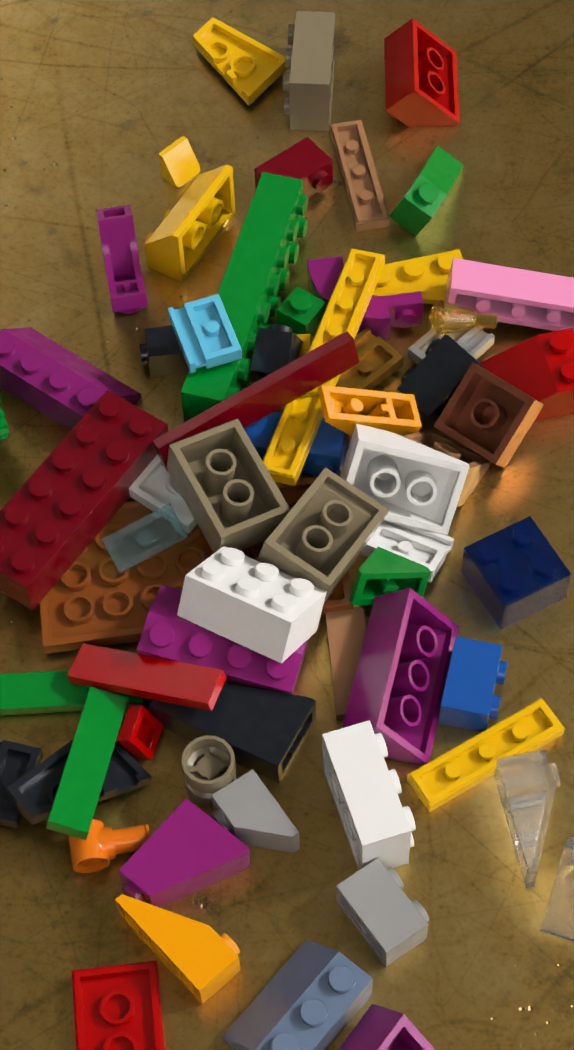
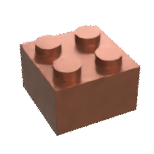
M472 362L434 427L493 464L506 468L544 404Z

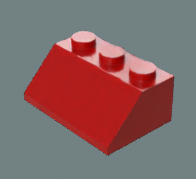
M412 18L384 38L385 110L391 117L398 119L408 127H455L460 123L456 51Z

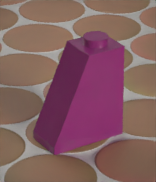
M186 798L119 869L123 886L121 891L126 896L162 908L246 870L251 864L249 847Z

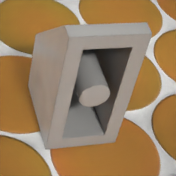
M253 769L211 795L213 811L210 813L211 818L245 845L290 853L300 849L299 831Z

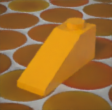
M321 385L318 388L325 422L350 436L353 435L356 424L393 432L400 436L415 433L422 428L414 394Z
M123 894L115 899L119 915L202 1005L241 971L238 956L240 950L226 933L219 936L209 925Z

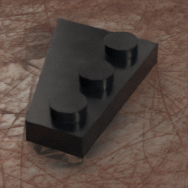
M73 740L6 788L4 797L31 824L49 819ZM117 741L115 742L98 802L147 786L152 778Z

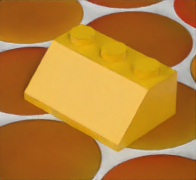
M226 164L200 174L191 186H187L183 190L178 203L173 209H169L165 213L160 226L155 232H151L145 240L144 250L146 252L147 267L183 283L236 213L232 166Z

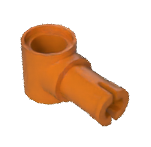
M93 819L86 840L68 835L73 870L78 873L97 872L108 867L110 860L116 859L117 854L136 852L151 836L149 824L112 830L111 826L104 827L102 821Z

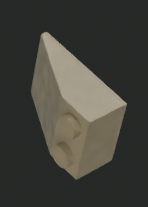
M325 467L266 539L257 561L272 564L279 571L295 578L306 579L313 583L315 587L327 591L325 603L388 514L389 509Z

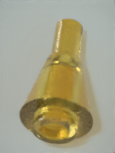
M439 300L437 306L431 308L429 322L430 327L435 328L436 335L440 336L470 330L474 327L495 329L497 326V315L475 313L464 307Z

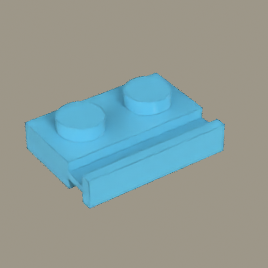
M219 294L184 303V307L179 309L168 308L169 320L190 373L196 372V368L206 366L208 369L242 359V349Z

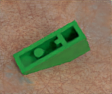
M437 145L388 217L416 237L432 219L451 190L464 165Z

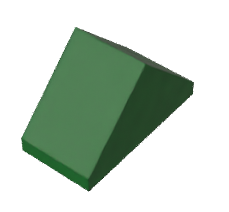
M377 547L359 567L349 602L352 606L373 605L376 596L411 588L423 598L431 571L424 565Z

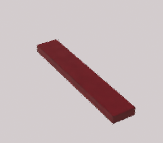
M348 331L340 334L154 439V446L166 471L168 472L167 460L170 444L235 419H239L243 428H246L359 364L354 338Z

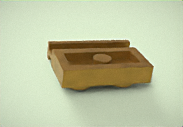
M366 327L356 335L354 340L360 363L341 373L336 387L372 390L403 366L404 357L379 336L376 338L371 333V329Z

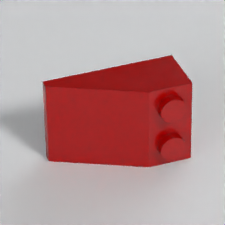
M573 328L538 334L480 362L489 372L544 404L534 422L574 414Z

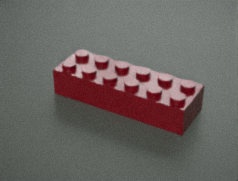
M107 390L0 510V591L33 611L129 499V487L158 454L153 440L168 432V424Z

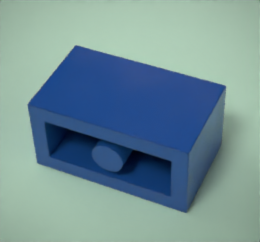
M455 637L440 707L439 724L482 732L487 729L489 719L497 720L501 696L494 695L496 684L504 685L508 665L507 661L501 660L503 645Z

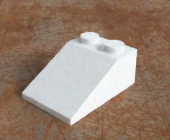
M356 424L340 477L388 508V514L383 520L448 535L470 466L466 462L393 432Z

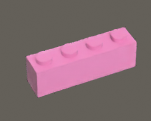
M453 258L446 283L444 313L551 331L570 328L574 330V278Z

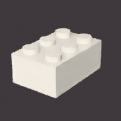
M223 546L185 575L177 616L282 664L317 631L327 591L315 587L313 583L306 579L295 578L279 571L272 564L261 563L245 556L242 551L236 548Z
M370 720L322 734V769L358 870L377 858L386 869L388 867L396 868L409 864L410 848L414 847L411 831L416 830L410 807H402L398 794L402 793L397 772L395 769L388 770L384 760L385 757H388V751L383 735L381 733H374Z

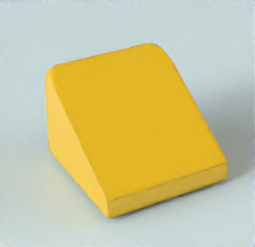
M185 136L180 137L159 152L161 177L175 188L182 187L201 172L200 165Z

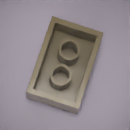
M296 11L295 24L288 25V45L293 46L292 48H286L285 67L290 69V72H284L283 93H289V96L284 97V116H290V130L329 132L335 70V12Z
M239 419L169 445L167 470L213 553L223 546L243 550L265 541L291 510Z

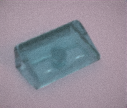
M171 503L103 538L102 541L119 573L188 536Z

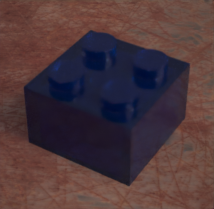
M531 516L464 547L461 572L501 630L567 598L572 574Z

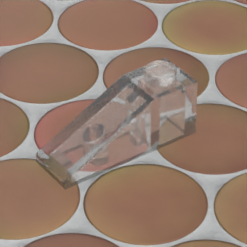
M545 749L498 758L494 773L526 889L535 885L555 789L560 787L557 766L555 763H549Z

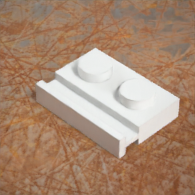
M383 520L361 551V554L369 557L377 547L386 549L428 567L431 571L428 582L431 583L444 563L446 555L452 550L454 539L441 533Z

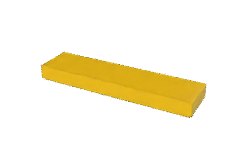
M540 698L407 774V781L427 810L431 812L562 736L565 728L545 701Z

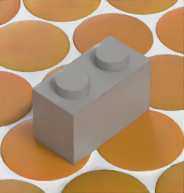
M377 858L336 885V902L383 965L387 967L427 939V922L429 917L417 900L411 902L403 892L404 885L397 872L392 867L386 869Z

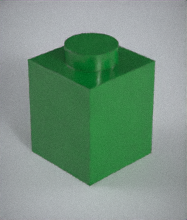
M296 287L277 308V324L293 328L292 333L311 334L314 337L325 312L326 302Z

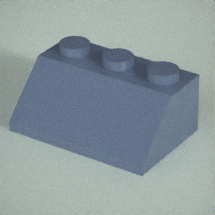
M305 940L225 1032L222 1039L235 1050H327L372 996L373 978L339 951Z

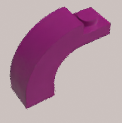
M124 205L97 209L96 215L112 311H120L125 314L135 313L143 307H148V301L141 271L131 206Z
M342 256L307 260L309 292L325 301L326 307L344 266ZM421 291L387 296L372 295L357 334L368 327L376 338L379 336L383 340H390V328H407L413 325H421L424 303Z

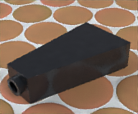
M224 683L212 711L152 699L148 700L151 714L164 725V729L189 741L204 735L222 738L232 747L237 764L250 770L253 769L256 773L277 783L281 781L316 719V700L312 698Z

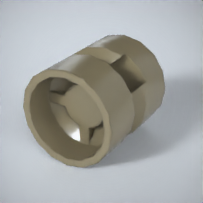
M204 735L191 741L182 753L181 764L188 796L194 803L202 807L213 808L211 795L237 779L235 755L232 747L222 738Z

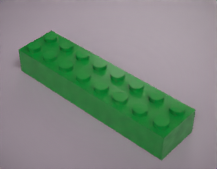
M266 172L261 174L217 293L221 298L242 349V359L208 369L206 366L196 368L194 373H190V370L188 371L181 390L184 422L252 385L250 378L253 372L250 371L258 328L270 329L271 324L269 323L271 318H277L276 310L281 305L280 292L281 290H287L290 280L289 266L290 264L295 265L298 259L299 244L297 243L299 238H305L308 229V218H304L308 204V195L303 194L302 179Z

